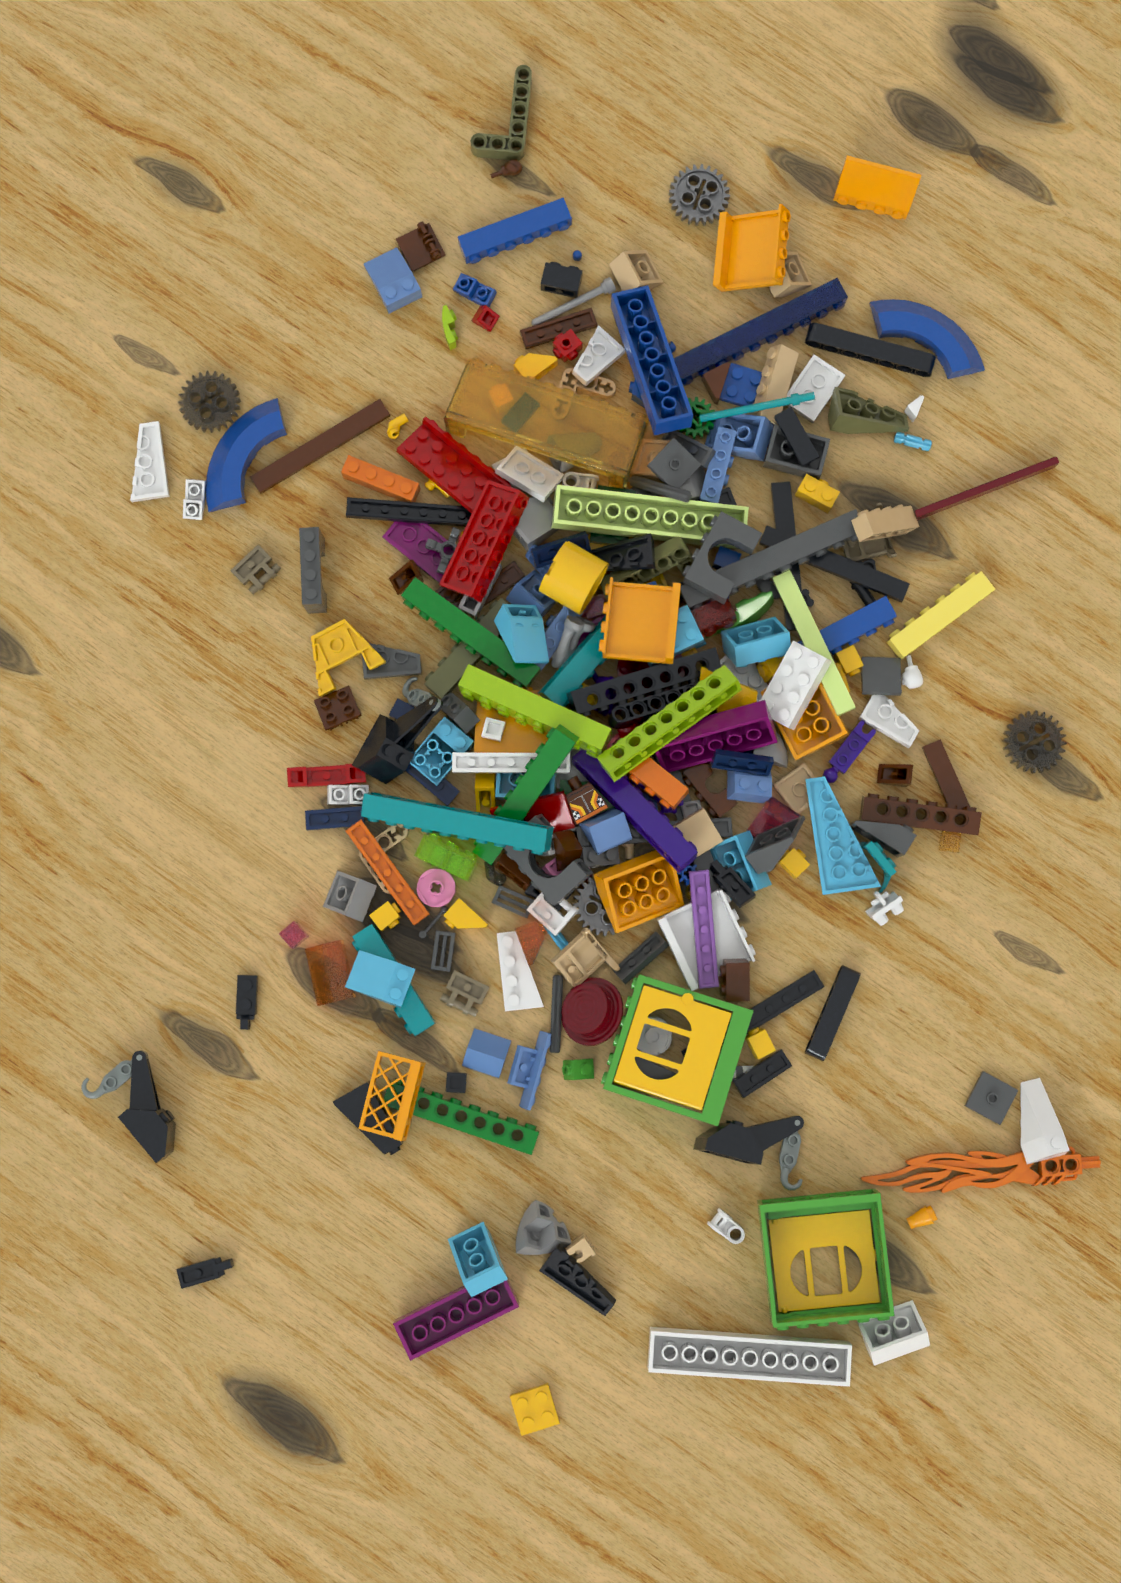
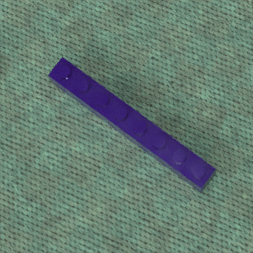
M581 749L572 757V765L615 809L624 812L626 820L678 873L696 859L698 853L696 846L691 841L688 842L677 827L674 828L670 824L666 815L660 814L656 810V806L652 801H647L642 796L643 793L638 787H633L629 783L626 775L614 782L602 768L598 759L586 754L587 751Z

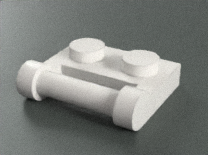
M541 892L528 907L527 911L551 933L557 936L577 914L579 909L564 899L560 903L568 912L564 916L544 899V894Z

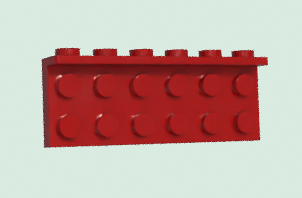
M426 416L422 420V425L397 447L396 452L470 513L473 512L487 480L512 487L509 481L497 475L492 467L485 465L477 455L470 453L465 445L458 443L449 432L443 431L434 420H430Z
M487 480L439 583L440 586L471 597L477 602H482L495 576L498 565L503 559L504 552L511 541L512 535L519 524L523 511L527 507L529 497L521 490Z

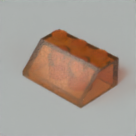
M343 940L328 942L305 949L317 1006L356 997L355 991L345 988L350 975V968Z

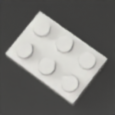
M813 355L788 391L787 397H791V394L795 393L800 395L814 392L815 400L800 402V405L792 406L790 404L786 406L792 407L795 412L814 423L833 395L834 388L838 387L844 379L845 374L816 355Z
M517 445L495 471L497 475L543 503L564 477L563 473Z

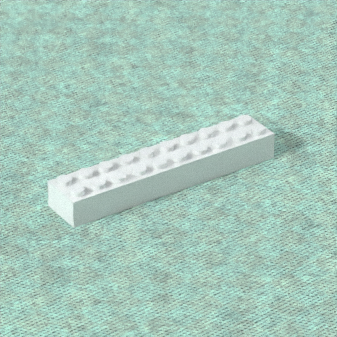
M650 1327L647 1368L648 1372L850 1387L852 1345L849 1341Z

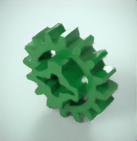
M695 397L694 401L688 398L692 413L698 418V423L693 418L691 425L693 429L684 428L680 429L679 432H686V436L692 435L694 440L696 435H699L702 439L703 433L709 435V429L714 428V424L711 422H716V420L708 421L702 427L703 422L700 420V415L715 412V410H710L711 403L705 405V399L699 402L698 397Z

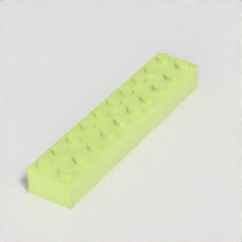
M557 485L554 495L551 528L633 538L651 533L654 540L668 541L673 537H681L686 544L703 545L700 541L705 532L709 533L712 527L709 525L714 516L718 517L722 511L747 525L749 507L689 500L686 503L668 497ZM719 544V545L715 546V547L723 546V547H725V548L738 549V548H736V547H734V546H732V545H729V544Z

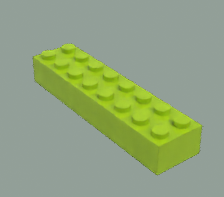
M470 664L467 665L458 684L464 699L470 702L478 701L481 703L480 706L491 710V708L498 710L499 715L505 718L511 716L516 719L517 723L526 726V724L531 725L533 730L538 733H548L552 727L556 729L561 724L579 737L573 748L579 750V748L587 751L586 754L591 757L597 758L606 750L612 738L611 728Z

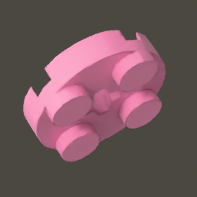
M429 869L419 878L417 894L424 904L430 907H443L453 899L456 893V884L448 872L442 869ZM433 883L441 884L442 887L439 893L431 891Z

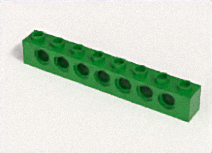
M401 1080L392 1085L397 1095L404 1091L405 1086ZM387 1088L384 1095L385 1102L395 1097L390 1088ZM419 1088L413 1115L532 1155L539 1135V1131L536 1130L537 1126L526 1123L524 1126L518 1124L517 1119L508 1116L506 1119L499 1117L497 1112L488 1110V1113L480 1111L481 1107L469 1104L468 1107L462 1105V1101L451 1097L450 1100L443 1098L441 1093L432 1091V1094L424 1092L425 1088ZM421 1098L429 1100L428 1108L420 1107L419 1100ZM394 1100L388 1104V1107L399 1110L400 1105L397 1100ZM440 1104H445L448 1107L447 1114L441 1115L438 1112L437 1108ZM463 1110L466 1112L467 1119L465 1121L457 1119L456 1113ZM477 1117L485 1119L486 1125L484 1127H477L475 1125ZM496 1123H501L505 1130L503 1133L497 1134L494 1132L493 1126ZM516 1129L523 1132V1138L520 1140H515L512 1137V1132Z

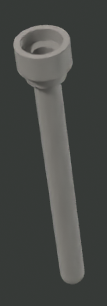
M610 277L604 279L599 287L533 319L531 324L534 326L544 323L602 293L611 294L615 292L616 288Z

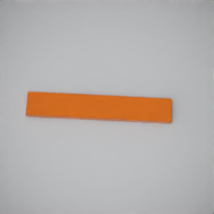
M360 820L348 828L346 833L412 924L415 926L430 915L363 821Z

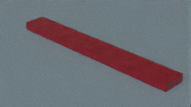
M1055 456L914 511L917 520L923 519L1051 470L1059 464V460Z

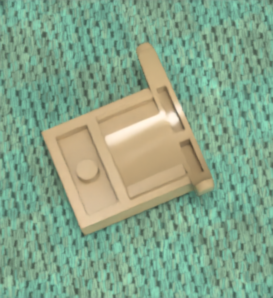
M587 927L551 959V962L573 988L584 982L604 962L614 971L620 970L619 965L606 952Z

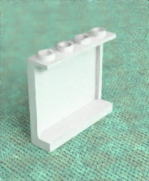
M719 888L711 892L718 976H720L719 968L720 965H723V959L746 958L748 961L754 962L753 956L756 955L751 944L748 945L745 938L748 936L744 927H739L737 920H739V916L736 910H731L730 897ZM690 902L657 918V921L689 989L693 991L699 988L692 904Z

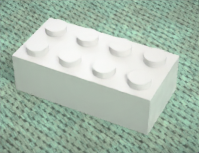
M793 641L760 700L766 701L771 718L794 730L832 661Z

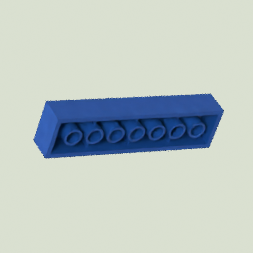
M649 286L612 293L610 307L654 436L691 427L693 413Z

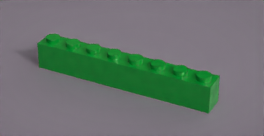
M416 577L401 595L405 606L411 610L413 608L418 610V615L424 620H432L438 630L441 632L447 631L451 634L449 637L458 644L460 642L465 644V649L473 655L475 653L480 655L482 662L488 666L492 664L498 668L496 671L504 678L509 676L513 679L512 683L514 685L528 689L541 672L540 667L534 663H515L504 641Z
M561 724L556 729L552 727L546 735L548 741L545 744H540L535 752L538 754L535 760L531 758L525 766V769H527L526 773L519 775L514 783L517 785L514 791L509 790L504 797L506 800L503 806L500 804L494 815L523 821L579 737ZM475 840L473 844L476 847L472 852L492 865L504 848L494 846L493 842L483 844L477 843Z

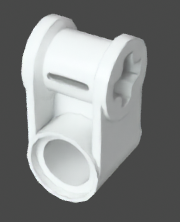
M568 472L563 477L562 485L569 486L566 484V480L573 479L576 482L573 487L589 488V483H591L590 489H596L599 476Z
M718 1208L717 1214L711 1222H707V1225L731 1243H741L745 1238L743 1228L732 1220L727 1213ZM739 1229L741 1231L740 1237L738 1239L731 1238V1230Z

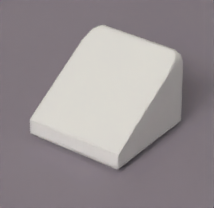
M920 395L907 405L904 411L912 422H914L924 399L923 395Z

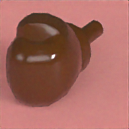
M514 159L502 165L500 171L490 175L491 178L501 175L504 177L509 175L517 176L522 172L523 167L518 160Z

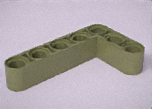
M520 65L515 70L509 136L484 133L474 134L470 140L471 151L474 156L502 160H521L524 157L532 89V70L529 66ZM525 75L527 78L521 79L520 76ZM520 93L526 94L524 97L518 96ZM523 111L524 114L518 115L516 112ZM516 129H521V130H523V131L520 132V133H517V132H515L514 130H516ZM478 143L483 144L482 147H476L475 145ZM496 145L502 146L500 149L494 148ZM514 147H520L521 149L518 150V151H515V150H513L512 148H514Z
M673 537L654 548L656 569L612 571L605 575L600 584L605 598L608 599V595H605V586L610 584V577H613L614 582L643 584L676 565L683 574L686 566H691L694 561L691 559L693 555L681 537Z

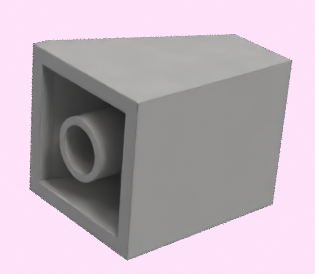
M533 496L529 498L527 507L524 509L519 524L513 533L527 552L533 545H540L559 530L551 528L553 501L550 497L544 503Z

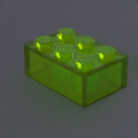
M432 833L429 836L424 834L414 856L470 883L480 862L476 859L477 855L468 850L461 852L459 851L460 847L449 841L447 844L441 842L442 839Z

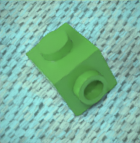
M593 1059L563 1060L562 1073L564 1080L594 1079Z

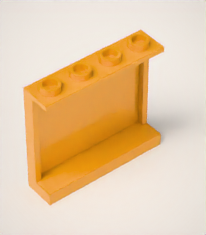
M779 204L778 210L731 216L727 211L720 212L713 286L719 291L725 292L783 285V278L786 275V245L789 239L788 224L791 220L790 211L783 204Z
M610 577V584L605 586V595H608V602H604L603 614H606V621H602L601 633H604V640L599 642V651L602 652L603 658L673 664L681 583H673V587L614 582L613 577Z
M532 687L525 689L540 696L538 694L540 690H533ZM477 701L476 716L480 721L475 725L474 753H535L541 743L545 744L548 741L546 737L548 733H538L533 730V726L528 724L523 726L517 723L516 719L511 716L505 718L498 714V710L493 708L491 710L485 709ZM486 717L506 723L501 742L481 736Z

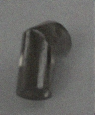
M484 862L487 880L497 886L503 885L506 882V876L495 871L494 863L490 865Z

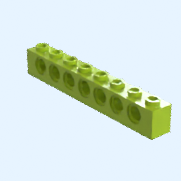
M725 665L716 669L711 675L699 681L696 686L684 692L674 702L666 705L656 715H652L649 720L636 727L627 736L619 739L616 744L604 750L597 757L602 768L616 782L740 692L742 688L738 679Z

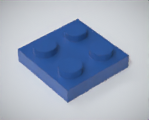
M731 363L719 400L740 407L753 404L762 372Z

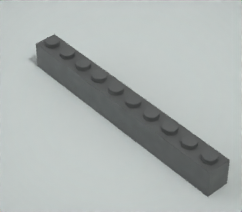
M854 509L720 568L715 572L735 583L729 595L732 596L738 593V589L744 586L750 588L756 585V581L762 578L764 581L774 577V573L778 571L784 573L792 569V565L796 563L802 565L810 560L809 557L814 555L820 557L826 554L830 548H834V550L841 548L845 545L844 542L848 540L852 542L857 541L858 537L851 520L858 517V512ZM686 584L681 586L680 596L683 603L688 605L689 609L693 610V612L702 609L705 603L710 602L713 604L718 602Z

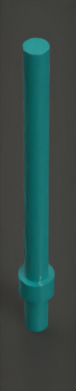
M814 392L800 395L795 393L791 394V397L701 414L700 420L701 422L790 404L792 406L800 405V402L815 400Z

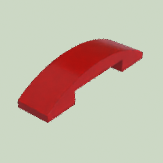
M352 764L287 768L288 787L348 785L365 783L366 773L352 766Z

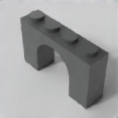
M721 511L718 517L714 516L709 525L712 527L709 533L705 532L700 541L703 543L701 549L696 548L691 558L694 560L692 565H687L682 575L685 576L684 584L724 605L735 583L716 573L710 567L708 552L719 544H729L752 555L763 533Z
M319 527L299 528L302 605L308 614L327 613V594L323 588L321 574V557L325 556V538Z
M542 814L535 815L529 821L531 823L552 826ZM509 845L503 847L506 850V855L510 859L515 860L519 865V870L523 874H527L531 879V884L544 894V899L553 906L560 904L593 873L579 858L568 865L559 875H549L538 867L535 854L531 853L532 850L517 851L513 850V846Z

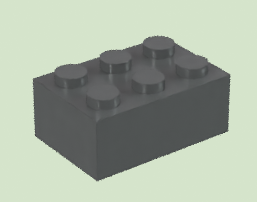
M774 425L763 467L803 478L808 474L819 480L830 439L807 433L819 458L801 467L778 425Z

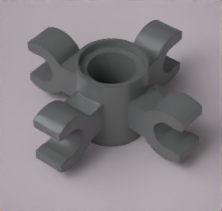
M453 527L449 540L442 544L429 538L427 540L425 548L439 552L442 558L437 573L444 575L448 562L452 555H446L443 549L451 547L455 551L457 547L455 543L460 533V530Z

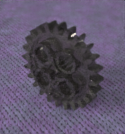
M207 370L206 376L199 372V378L192 375V382L186 380L188 387H181L185 393L179 394V397L183 400L178 401V404L182 406L179 410L184 414L183 418L188 420L190 426L194 424L196 430L201 427L204 433L209 428L210 432L213 433L214 428H217L220 432V426L222 425L228 428L226 424L228 421L234 423L231 417H238L235 410L241 409L237 405V403L241 402V399L237 397L240 393L238 390H235L237 387L235 383L231 384L230 378L225 380L223 373L218 377L216 371H214L213 375H210ZM211 386H217L214 392H208ZM194 397H201L198 402H192ZM222 401H226L227 405L223 408H220L219 404ZM205 412H211L208 418H203Z
M1037 710L1032 715L1030 711L1025 712V717L1021 713L1018 715V719L1013 718L1011 720L1014 725L1008 724L1006 726L1010 731L1003 732L1007 736V738L1002 740V742L1007 743L1003 750H1009L1005 757H1012L1010 764L1017 762L1016 769L1024 766L1023 772H1027L1030 768L1031 774L1035 773L1036 769L1039 773H1042L1044 768L1048 771L1051 769L1050 764L1056 766V760L1062 759L1059 753L1066 751L1061 748V746L1067 744V742L1062 741L1066 734H1060L1063 727H1056L1059 721L1052 722V715L1045 718V712L1038 716ZM1035 725L1041 726V734L1036 733ZM1018 733L1025 736L1024 743L1018 740ZM1045 734H1049L1048 738L1022 751L1019 750L1021 746ZM1044 742L1050 743V751L1045 750ZM1028 750L1034 753L1033 760L1028 759L1026 755Z

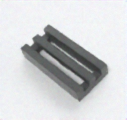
M499 885L492 903L528 918L530 913L527 909L529 906L500 893L502 890L530 903L529 906L534 900ZM498 897L526 909V913L498 902Z
M436 930L431 969L451 972L456 933ZM440 935H444L440 965L436 966ZM451 936L447 967H443L447 937Z

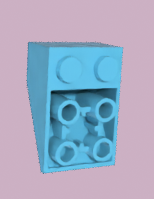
M502 604L494 622L514 662L548 663L549 658L543 618L536 605Z
M444 716L414 752L410 764L433 784L438 786L452 771V752L468 753L474 746V740Z

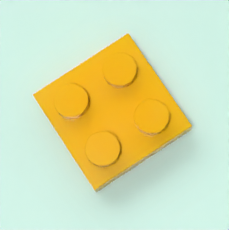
M548 1383L510 1395L521 1436L560 1424Z

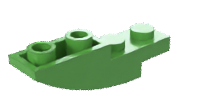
M772 591L761 592L756 597L750 599H742L735 604V612H727L716 619L706 620L705 623L701 624L705 638L717 635L723 630L759 620L774 603Z

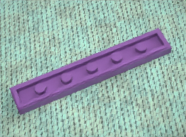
M709 870L689 871L699 989L719 987Z

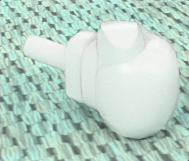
M911 655L906 656L908 667L904 669L905 672L901 676V683L909 689H914L923 684V677L918 666L913 665Z

